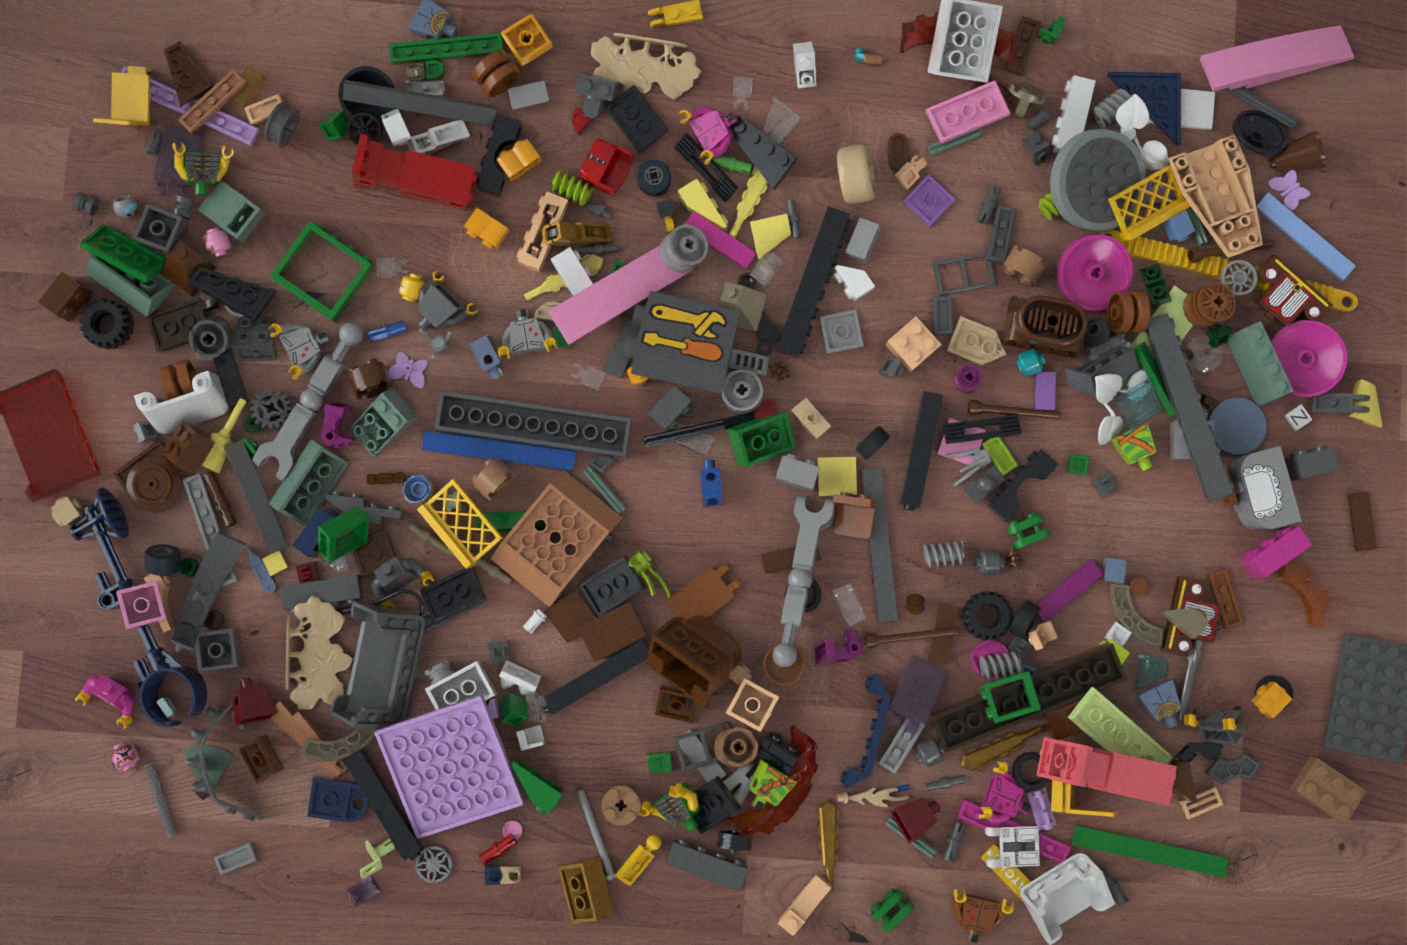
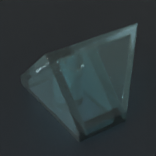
M1139 654L1134 692L1163 677L1167 678L1169 658Z

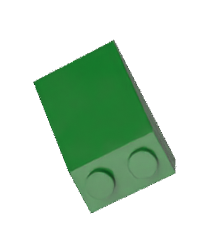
M787 412L743 422L727 429L736 463L743 467L752 466L796 448Z
M519 759L514 760L511 765L532 804L535 805V810L543 815L545 813L550 814L565 791Z

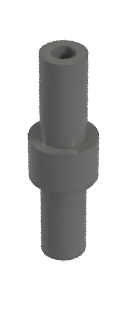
M788 200L789 224H791L793 238H800L799 214L796 213L794 200Z
M600 243L595 244V246L580 247V254L595 253V255H603V253L618 252L617 244L602 245Z
M964 775L948 778V776L943 777L939 781L926 783L927 791L939 788L943 790L948 789L952 785L965 783Z

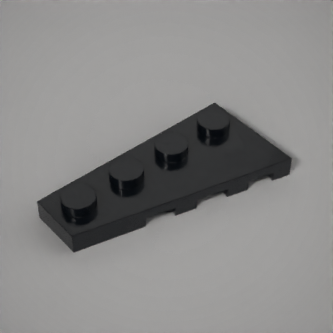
M738 114V121L730 126L734 134L733 138L775 190L798 159Z
M199 267L189 280V285L254 322L276 294L275 289H266L258 284L243 282L241 279L230 278L222 273Z

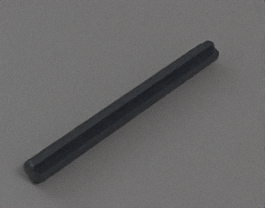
M750 412L644 436L643 441L646 447L722 431L743 422L754 420V415Z

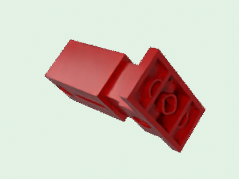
M360 134L352 169L353 187L361 189V186L376 189L378 184L398 189L399 195L466 210V206L471 205L474 191H470V188L475 187L478 173L474 172L475 166L407 150L406 154L384 149V144L370 141L368 135Z

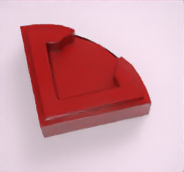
M577 107L573 113L572 124L575 132L579 135L591 120Z

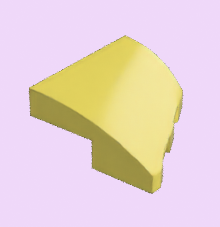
M787 214L750 222L758 260L762 259L765 254L791 235Z
M1363 379L1357 380L1352 393L1354 395H1369L1370 401H1354V406H1366L1370 408V411L1368 413L1353 412V414H1348V416L1364 421L1363 423L1382 428L1376 386Z

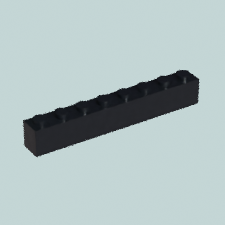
M828 206L776 351L794 358H798L799 354L803 355L807 345L803 343L805 336L809 337L813 326H810L811 319L816 320L819 308H816L818 301L822 302L826 292L822 290L824 283L829 284L832 275L829 272L831 265L835 266L838 255H835L837 248H842L845 239L841 236L844 230L848 231L851 220H848L849 213Z

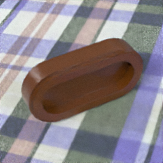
M901 133L893 134L888 142L889 166L896 172L908 162V140Z

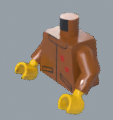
M954 889L955 898L952 910L960 926L968 929L967 941L978 943L980 932L990 934L1014 910V902L1007 906L1006 899H1003L1001 906L998 901L968 895L965 890H963V893L958 894L957 889Z

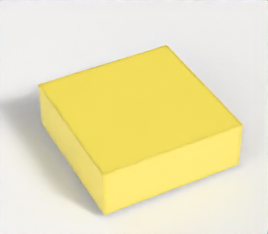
M281 550L262 559L270 576L289 568Z

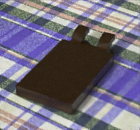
M198 297L147 316L156 351L162 352L189 343V333L193 326L199 321L210 317L208 310L220 308L218 301L211 298L202 302V298Z

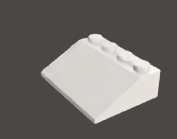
M941 0L927 72L935 75L988 83L1003 6L971 0Z

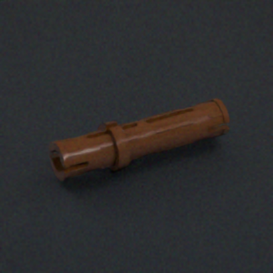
M214 471L203 474L202 477L215 502L216 511L220 514L225 528L235 525L237 521L232 513V506L227 502Z

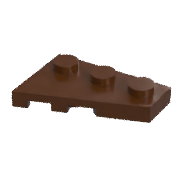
M181 41L164 50L180 107L213 88V85Z

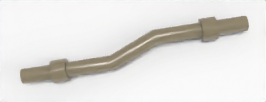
M413 522L408 526V529L420 536L419 539L425 543L429 542L445 554L455 556L444 543L433 537L432 533L428 530H423ZM482 558L477 561L476 564L488 571L490 576L496 577L509 585L512 578L501 572L499 567L496 565L492 566Z

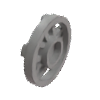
M1235 260L1223 268L1220 282L1226 286L1233 283L1231 291L1234 296H1243L1255 288L1258 276L1255 268L1249 262ZM1236 264H1243L1245 267L1240 270ZM1229 269L1230 274L1225 276L1226 270ZM1250 272L1253 274V281L1248 278ZM1231 278V282L1225 281V279ZM1243 287L1249 288L1247 291L1241 292Z
M429 846L423 849L415 862L417 874L428 883L443 881L452 870V858L449 852L440 846ZM431 849L440 850L441 852L435 856ZM426 851H428V852L430 853V855H431L430 858L427 857V852H426ZM424 853V858H425L427 861H422V862L419 863L420 858H421L422 854ZM442 854H445L444 857H443L442 860H441V859L439 858V856L442 855ZM446 857L448 858L449 867H447L445 864H442V862L445 861ZM426 864V868H419V866ZM441 867H443L447 872L441 871ZM428 870L427 877H425L421 873V871ZM430 872L434 873L432 879H430ZM437 872H438L439 874H443V875H444L443 877H441V878H439V879H436V877H437Z

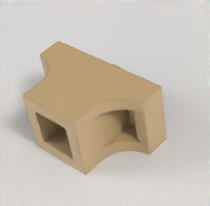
M807 398L791 410L796 416L797 421L816 440L831 427Z

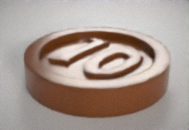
M1134 577L1129 582L1130 592L1136 596L1144 595L1148 591V582L1143 577Z

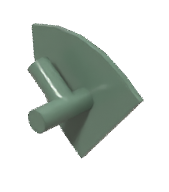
M199 746L185 750L186 757H197ZM203 746L206 769L214 790L234 755L218 747ZM190 767L197 779L203 778L198 768Z

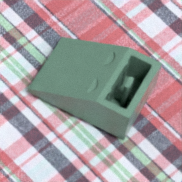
M222 180L219 181L197 209L242 244L266 215L259 207Z
M392 388L382 392L349 430L371 456L375 457L402 434L419 416L399 393Z

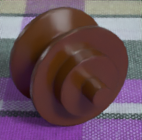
M781 361L775 363L774 366L770 364L769 368L772 369L770 372L772 373L771 378L777 376L778 382L781 379L784 380L785 377L789 379L790 375L787 374L789 365L783 367L781 366Z
M1011 547L1008 555H1004L1009 557V562L1006 565L1015 566V570H1018V565H1022V562L1025 561L1020 557L1024 552H1019V550H1015V547Z
M911 594L906 598L905 608L910 614L918 615L925 610V599L923 596Z

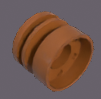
M1218 282L1210 283L1187 294L1183 304L1184 315L1196 327H1210L1229 319L1235 311L1236 301L1231 289L1225 284Z

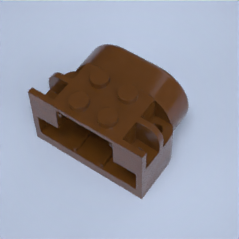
M1038 295L1029 299L1018 298L1016 300H1009L1001 344L1028 350L1036 349L1038 352L1076 359L1082 355L1088 326L1086 313L1077 303L1055 297ZM1052 318L1055 321V326H1050L1047 319Z
M698 615L692 616L687 620L682 617H673L652 634L646 665L706 709L711 695L719 694L722 685L729 679L730 673L740 664L741 651L734 638L709 619Z

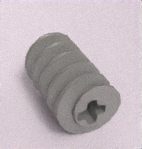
M1118 89L1109 98L1107 97L1103 102H1100L1098 106L1093 107L1091 112L1096 124L1100 128L1105 129V123L1110 125L1112 124L1111 119L1116 121L1118 108L1129 100L1131 96L1125 90Z
M953 541L951 546L949 542H945L944 548L941 543H937L936 548L934 544H930L929 548L924 544L923 556L925 563H927L929 568L932 567L933 562H935L936 567H939L941 561L944 567L947 566L948 561L954 566L955 560H958L959 564L962 565L964 559L963 541H960L959 546L956 541Z
M1012 651L1010 656L1007 653H1003L1002 658L999 654H995L994 659L991 655H988L987 659L984 656L979 658L982 677L986 675L988 680H991V674H994L995 678L998 679L999 673L1005 677L1008 671L1010 675L1014 674L1015 670L1017 672L1022 671L1019 652L1016 655Z

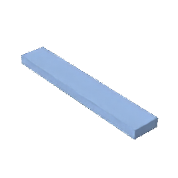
M1269 192L1256 205L1257 211L1339 280H1345L1356 267Z

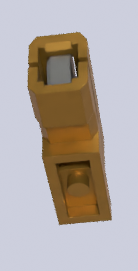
M555 221L542 228L543 243L546 245L581 247L591 243L607 244L611 242L609 224L578 222L571 224Z

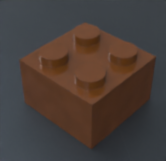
M61 272L38 302L56 316L70 322L78 316L79 309L91 299L90 295L93 292L75 278Z
M183 420L175 428L171 440L165 444L163 454L175 466L195 475L215 442L204 431Z

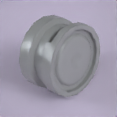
M449 659L424 672L426 676H429L430 680L433 679V682L430 683L431 685L455 673L454 670H450L451 663Z

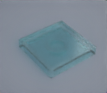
M1148 379L1115 399L1124 423L1129 430L1162 410L1153 385Z

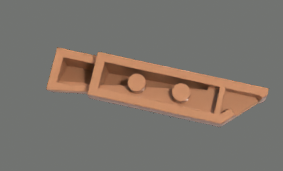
M280 701L275 705L277 713L271 720L301 747L304 746L308 737L327 741L303 711H298L295 714L285 701ZM342 759L330 762L318 761L336 778L348 769Z

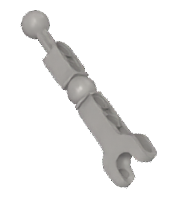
M347 322L340 328L339 337L341 341L332 356L326 355L322 359L307 385L309 388L301 393L300 403H297L276 438L272 442H266L259 446L252 459L253 465L257 467L263 466L271 457H276L280 464L276 474L277 478L282 482L285 480L297 461L295 450L317 414L315 411L323 406L324 396L327 397L344 369V364L341 361L350 346H355L362 341L363 330L358 323Z
M798 495L795 502L794 515L800 524L793 559V570L788 576L789 586L781 617V624L785 625L782 642L774 648L772 653L774 662L780 667L792 666L797 659V651L793 646L796 627L801 628L808 596L807 589L812 584L811 574L814 568L821 531L828 528L833 522L835 511L833 500H826L822 510L817 513L807 510L806 496Z

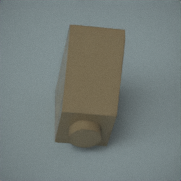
M1200 608L1162 610L1160 613L1190 639H1196L1210 622L1206 618L1207 614Z

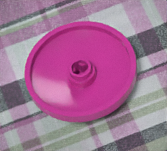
M1089 234L1073 241L1063 252L1057 269V280L1064 297L1077 303L1082 309L1089 311L1106 309L1110 295L1115 291H1127L1133 276V264L1128 250L1117 239L1103 234Z
M1312 320L1294 322L1281 329L1271 341L1293 388V392L1289 394L1299 397L1321 395L1332 389L1345 372L1347 366L1345 344L1340 335L1324 323Z

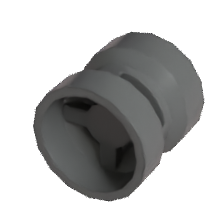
M78 192L74 197L72 207L74 210L79 212L85 211V214L94 216L99 208V199L93 196L88 197L87 194Z
M176 196L175 202L177 205L172 213L191 220V208L194 207L195 200Z

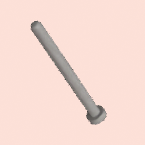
M581 789L577 794L607 873L605 879L606 881L617 878L615 876L617 872L613 870L586 793Z

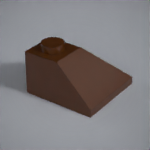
M180 240L168 254L162 274L193 297L198 289L189 285V280L198 268L202 267L213 271L216 267Z

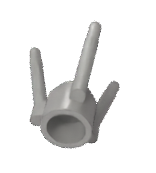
M419 329L425 337L432 341V347L436 350L432 358L441 356L442 352L448 348L452 332L448 331L444 338L443 336L433 337L425 330Z
M978 447L973 450L945 455L946 458L974 454L972 456L973 463L960 469V472L975 468L952 484L953 487L991 463L986 449L980 450Z

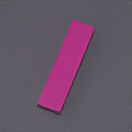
M694 211L685 223L700 229L705 235L709 246L744 269H747L756 255V252Z

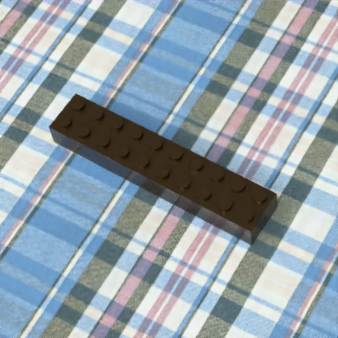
M1106 642L1030 673L1041 710L994 723L992 719H988L985 708H988L987 701H983L981 694H978L929 714L944 752L948 753L1079 700L1086 695L1091 687L1101 691L1128 680L1113 643ZM1021 679L990 689L998 715L1029 706Z

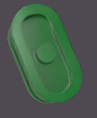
M1037 512L1027 515V520L1020 522L1018 519L1008 523L1010 527L1006 529L1009 536L1015 534L1018 539L1013 542L1016 550L1051 535L1048 528L1042 530L1040 523L1045 521L1042 514L1038 515ZM1033 526L1035 533L1025 537L1022 530Z
M891 888L885 894L886 898L881 903L879 901L875 903L870 909L872 911L870 916L875 921L879 919L884 921L881 927L886 933L896 927L915 907L910 900L905 902L901 900L904 893L899 888L895 890ZM896 905L898 909L889 916L887 912Z

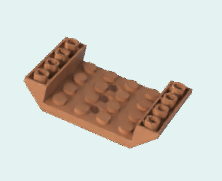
M563 470L550 482L504 538L491 557V560L547 606L551 607L562 594L564 588L608 534L620 523L623 517ZM539 520H543L546 523V528L543 531H538L535 528V524ZM554 532H558L561 535V540L558 543H552L550 540V536ZM569 544L576 547L575 554L571 556L565 552V548Z

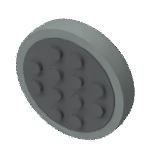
M1093 129L1077 134L1061 148L1052 167L1050 189L1055 207L1067 222L1083 230L1105 231L1118 227V222L1108 198L1146 178L1144 161L1136 145L1119 132L1108 129ZM1134 189L1131 198L1137 201L1140 191ZM1122 198L1115 200L1118 208L1123 209L1125 200ZM1129 202L1127 211L1134 213L1136 204ZM1126 215L1124 222L1128 220L1131 216Z

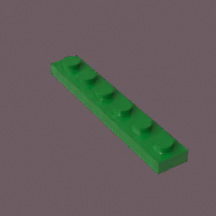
M501 33L389 44L391 64L489 55L498 50L504 51Z

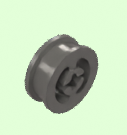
M283 102L277 104L266 122L264 140L267 142L274 141L280 148L286 147L298 127L300 119L299 110L295 108L291 110Z

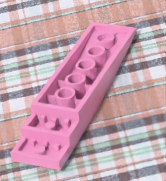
M1341 25L1231 47L1201 55L1200 61L1212 91H1217L1224 88L1232 90L1243 86L1248 89L1352 60L1355 57Z
M660 246L549 310L548 313L568 345L647 299L650 291L658 292L694 269L692 268L690 271L683 273L674 272L669 269L661 259Z

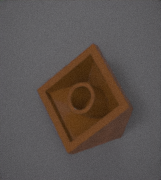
M661 685L655 715L693 723L697 702L680 689Z
M1081 700L1045 713L1046 731L1053 739L1061 740L1083 731L1068 718Z
M266 735L255 738L239 749L256 783L284 769Z
M1173 760L1171 765L1177 766L1176 779L1172 789L1173 794L1181 799L1197 802L1190 762Z

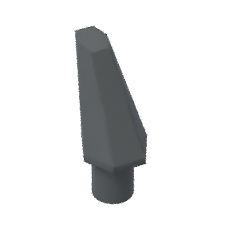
M587 203L582 207L598 217L602 215L607 220L613 216L607 210V205Z

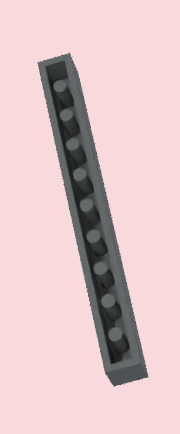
M1168 313L1150 318L1145 332L1206 503L1230 497L1234 486L1231 479L1227 478L1225 462L1220 459V447L1218 443L1214 442L1212 437L1214 436V431L1211 424L1208 425L1207 411L1204 406H1201L1199 401L1201 400L1199 390L1194 387V375L1192 371L1188 370L1186 365L1188 364L1186 354L1181 351V339L1174 332V320L1169 318Z

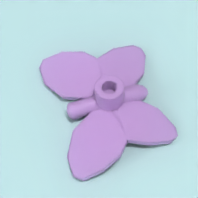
M1294 169L1290 170L1284 178L1276 177L1268 181L1272 189L1283 191L1280 193L1282 197L1286 195L1284 206L1291 212L1299 204V199H1305L1311 194L1306 188L1299 187V182L1296 183L1297 174Z
M399 352L396 358L397 364L388 370L390 379H399L404 375V379L408 380L410 376V381L415 387L423 388L425 379L422 372L426 369L428 361L418 360L414 362L413 359L409 361L403 352Z

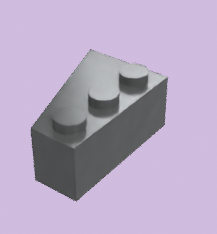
M1120 345L1098 354L1099 358L1091 362L1086 359L1082 361L1083 365L1074 369L1071 366L1065 368L1070 388L1096 396V376L1117 374L1121 376L1122 380L1131 376L1132 373L1139 369L1134 349Z

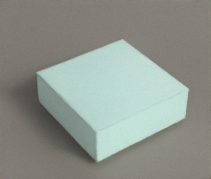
M169 697L161 698L157 701V704L167 718L178 714V710Z

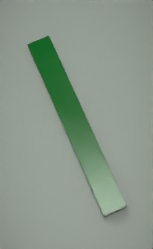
M1074 825L1070 843L1076 846L1224 878L1228 864L1227 857Z

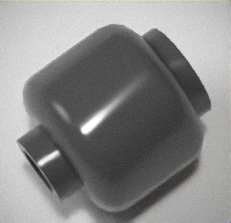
M981 550L978 556L974 558V567L977 568L981 575H997L1004 568V558L996 550Z
M932 738L917 745L918 752L915 753L919 764L923 762L926 767L941 762L943 755H945L940 741Z

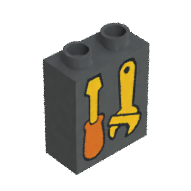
M650 291L646 306L636 304L632 327L640 328L639 334L628 333L624 356L633 358L631 374L722 394L740 311Z

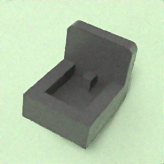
M1039 131L1022 140V144L1031 154L1035 166L1051 158L1050 144Z

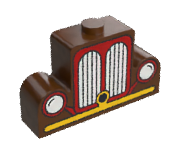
M1276 254L1270 255L1258 269V279L1263 283H1270V285L1255 300V304L1265 312L1263 315L1270 321L1274 320L1280 326H1289L1299 314L1304 320H1320L1333 306L1331 302Z
M1177 576L1169 610L1200 608L1203 610L1210 622L1194 640L1207 643L1215 642L1217 631L1220 630L1222 620H1220L1222 606L1199 599L1205 593V585L1202 581L1186 576ZM1167 620L1163 646L1160 648V651L1175 655L1189 654L1193 647L1192 641Z

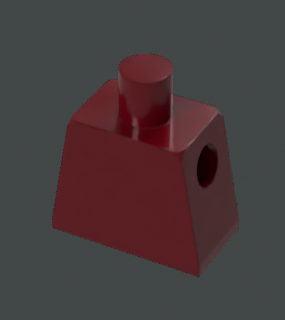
M251 677L239 680L241 689L237 690L232 696L236 726L271 719L277 713V710L264 685L253 686Z
M921 798L898 806L891 810L890 813L908 844H910L937 823L934 814L940 811V807L936 801L927 804L925 799Z

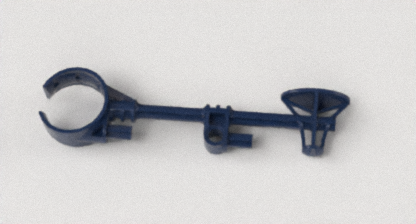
M102 487L97 491L94 504L85 507V516L70 526V533L77 541L93 535L96 536L116 580V584L111 586L105 571L94 576L101 591L98 594L97 602L100 608L112 610L120 608L116 591L134 586L132 585L133 579L127 577L109 538V535L119 538H126L128 536L127 519L114 495L108 489ZM98 503H99V506H100V509H101V513H100V514H99L98 511H97V505H98ZM86 519L89 520L88 523L79 527V525L83 523ZM105 522L113 532L106 531L103 523ZM90 529H93L94 531L92 533L83 535L84 532ZM149 624L137 626L147 649L145 657L149 658L148 664L153 667L152 673H150L144 658L133 663L140 678L137 682L140 688L139 700L145 715L152 722L160 726L172 727L181 725L180 721L167 718L157 704L160 684L170 672L181 676L191 689L192 706L187 716L200 715L207 702V686L202 675L191 667L181 665L163 647H159Z

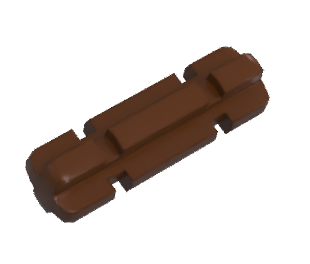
M403 472L367 475V484L369 485L405 482Z

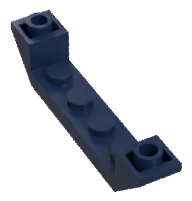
M871 674V677H867L865 688H868V693L882 697L881 700L876 702L875 711L878 712L876 719L873 718L871 721L870 730L873 731L871 738L867 737L865 749L868 750L866 757L862 756L860 767L863 768L862 771L848 767L846 771H842L840 782L843 783L842 787L846 789L871 775L891 698L876 674Z

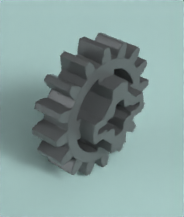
M270 388L269 393L262 390L261 396L255 395L256 401L251 400V404L254 405V407L249 408L250 412H254L251 418L256 419V425L261 423L263 430L266 426H269L270 431H272L273 426H276L279 430V424H284L285 419L289 416L288 413L292 411V408L287 407L291 405V401H285L287 395L280 396V390L276 393H273L272 388ZM279 401L283 404L284 410L278 407ZM272 406H274L275 411H271L270 413H268L267 408L270 409ZM258 409L264 413L263 419L259 416Z

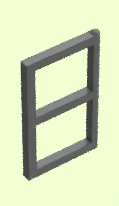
M987 252L933 262L939 296L996 285L990 261H986L990 282L972 286L968 284L964 261L982 257L986 258ZM960 262L965 287L943 291L938 266Z
M728 721L673 738L682 772L719 761L716 757L711 759L704 732L721 727L728 729ZM699 734L706 761L685 766L678 740Z

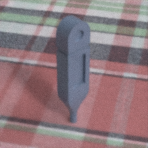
M249 546L246 547L249 552V564L262 587L267 593H275L277 591V584L273 577L270 576L262 558L251 551Z

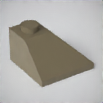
M726 282L720 304L721 307L740 311L737 328L757 332L768 295L742 285Z

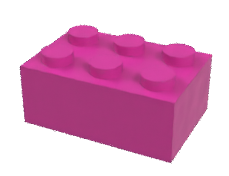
M1289 525L1286 528L1283 526L1274 532L1275 536L1262 540L1258 548H1251L1243 554L1245 557L1240 561L1253 579L1268 577L1312 546V543L1300 526L1292 527Z

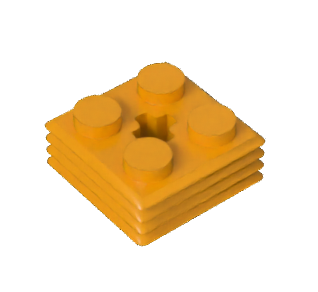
M532 13L501 32L502 38L521 66L526 65L553 47L552 42ZM525 37L530 39L529 43L524 42Z

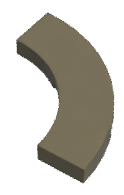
M1110 583L1111 605L1121 625L1131 631V635L1138 640L1152 646L1162 647L1164 628L1150 624L1136 612L1131 600L1130 585Z
M356 728L344 738L335 741H321L308 737L299 756L320 762L345 759L355 752L362 750L374 738V732L378 728Z

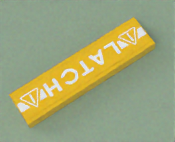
M993 843L980 858L985 863L987 859H1000V849ZM1017 867L991 868L1022 900L1020 890L1031 881Z

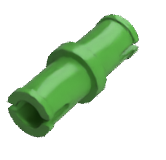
M723 155L714 158V162L719 167L727 168L730 172L734 170L747 175L750 174L752 163L737 160L736 157L730 158Z

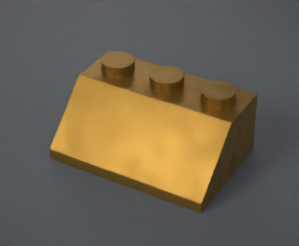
M600 857L586 858L558 866L572 924L595 922L614 915Z

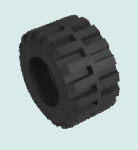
M100 299V302L94 300L92 301V306L88 304L86 312L82 311L81 313L84 315L83 318L79 319V322L82 323V326H79L80 330L84 332L82 335L88 339L87 341L104 349H116L118 345H125V340H130L128 335L129 333L133 334L134 330L131 329V326H134V322L131 321L133 317L132 314L128 313L129 310L110 299ZM108 314H113L115 318L113 329L107 334H101L99 330L101 319Z
M985 591L972 595L965 602L966 605L962 609L964 627L976 638L983 640L1000 638L1001 635L1007 633V629L1011 627L1012 624L1010 623L1014 617L1011 613L1013 609L1010 608L1009 601H1006L1005 597L997 592ZM984 604L994 606L998 613L997 621L991 627L982 626L977 619V611Z

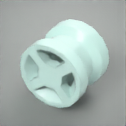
M457 492L448 495V498L457 499ZM447 500V512L456 509L457 501Z

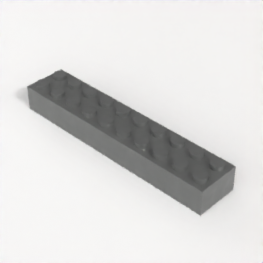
M440 391L435 430L439 432L626 459L632 426L631 418Z

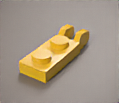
M699 0L663 6L662 8L648 11L650 17L664 15V19L653 20L650 23L653 28L669 27L703 20Z

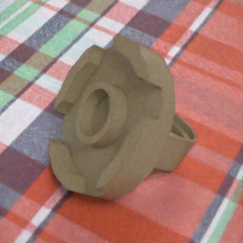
M1012 81L1008 89L1019 98L1013 115L1022 118L1030 102L1043 104L1047 96L1044 91L1040 94L1037 92V87L1019 81L1018 85L1015 81Z

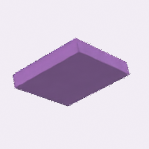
M928 174L902 203L930 228L956 199Z

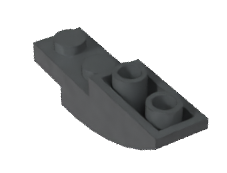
M332 491L331 495L326 494L325 496L332 505L343 512L358 506L368 514L369 522L383 525L384 517L404 519V512L399 511L400 507L388 506V509H381L380 505L370 503L369 507H367V500L362 499L363 495L351 494V497L343 496L342 492Z

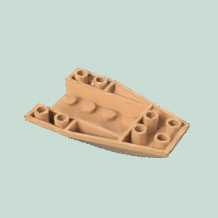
M1235 134L1186 154L1184 152L1168 158L1182 195L1228 258L1263 245L1250 168Z

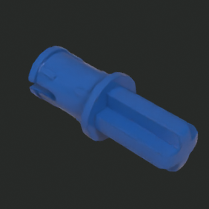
M401 320L368 331L370 341L373 342L386 337L391 338V336L407 332L404 321Z

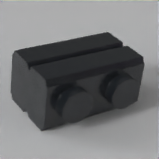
M770 732L764 737L756 756L789 776L795 770L803 752L799 750L797 745L784 741L780 734Z

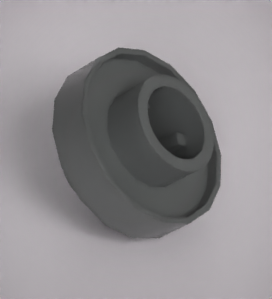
M1100 318L1089 321L1085 341L1091 346H1100L1105 343L1111 332L1109 324Z

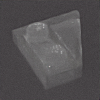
M773 97L763 133L781 145L802 119L781 101Z

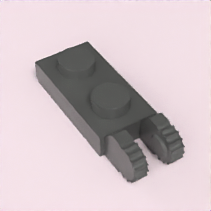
M1323 393L1313 396L1312 413H1368L1370 411L1369 407L1354 406V401L1367 402L1370 401V396L1354 395L1353 393Z

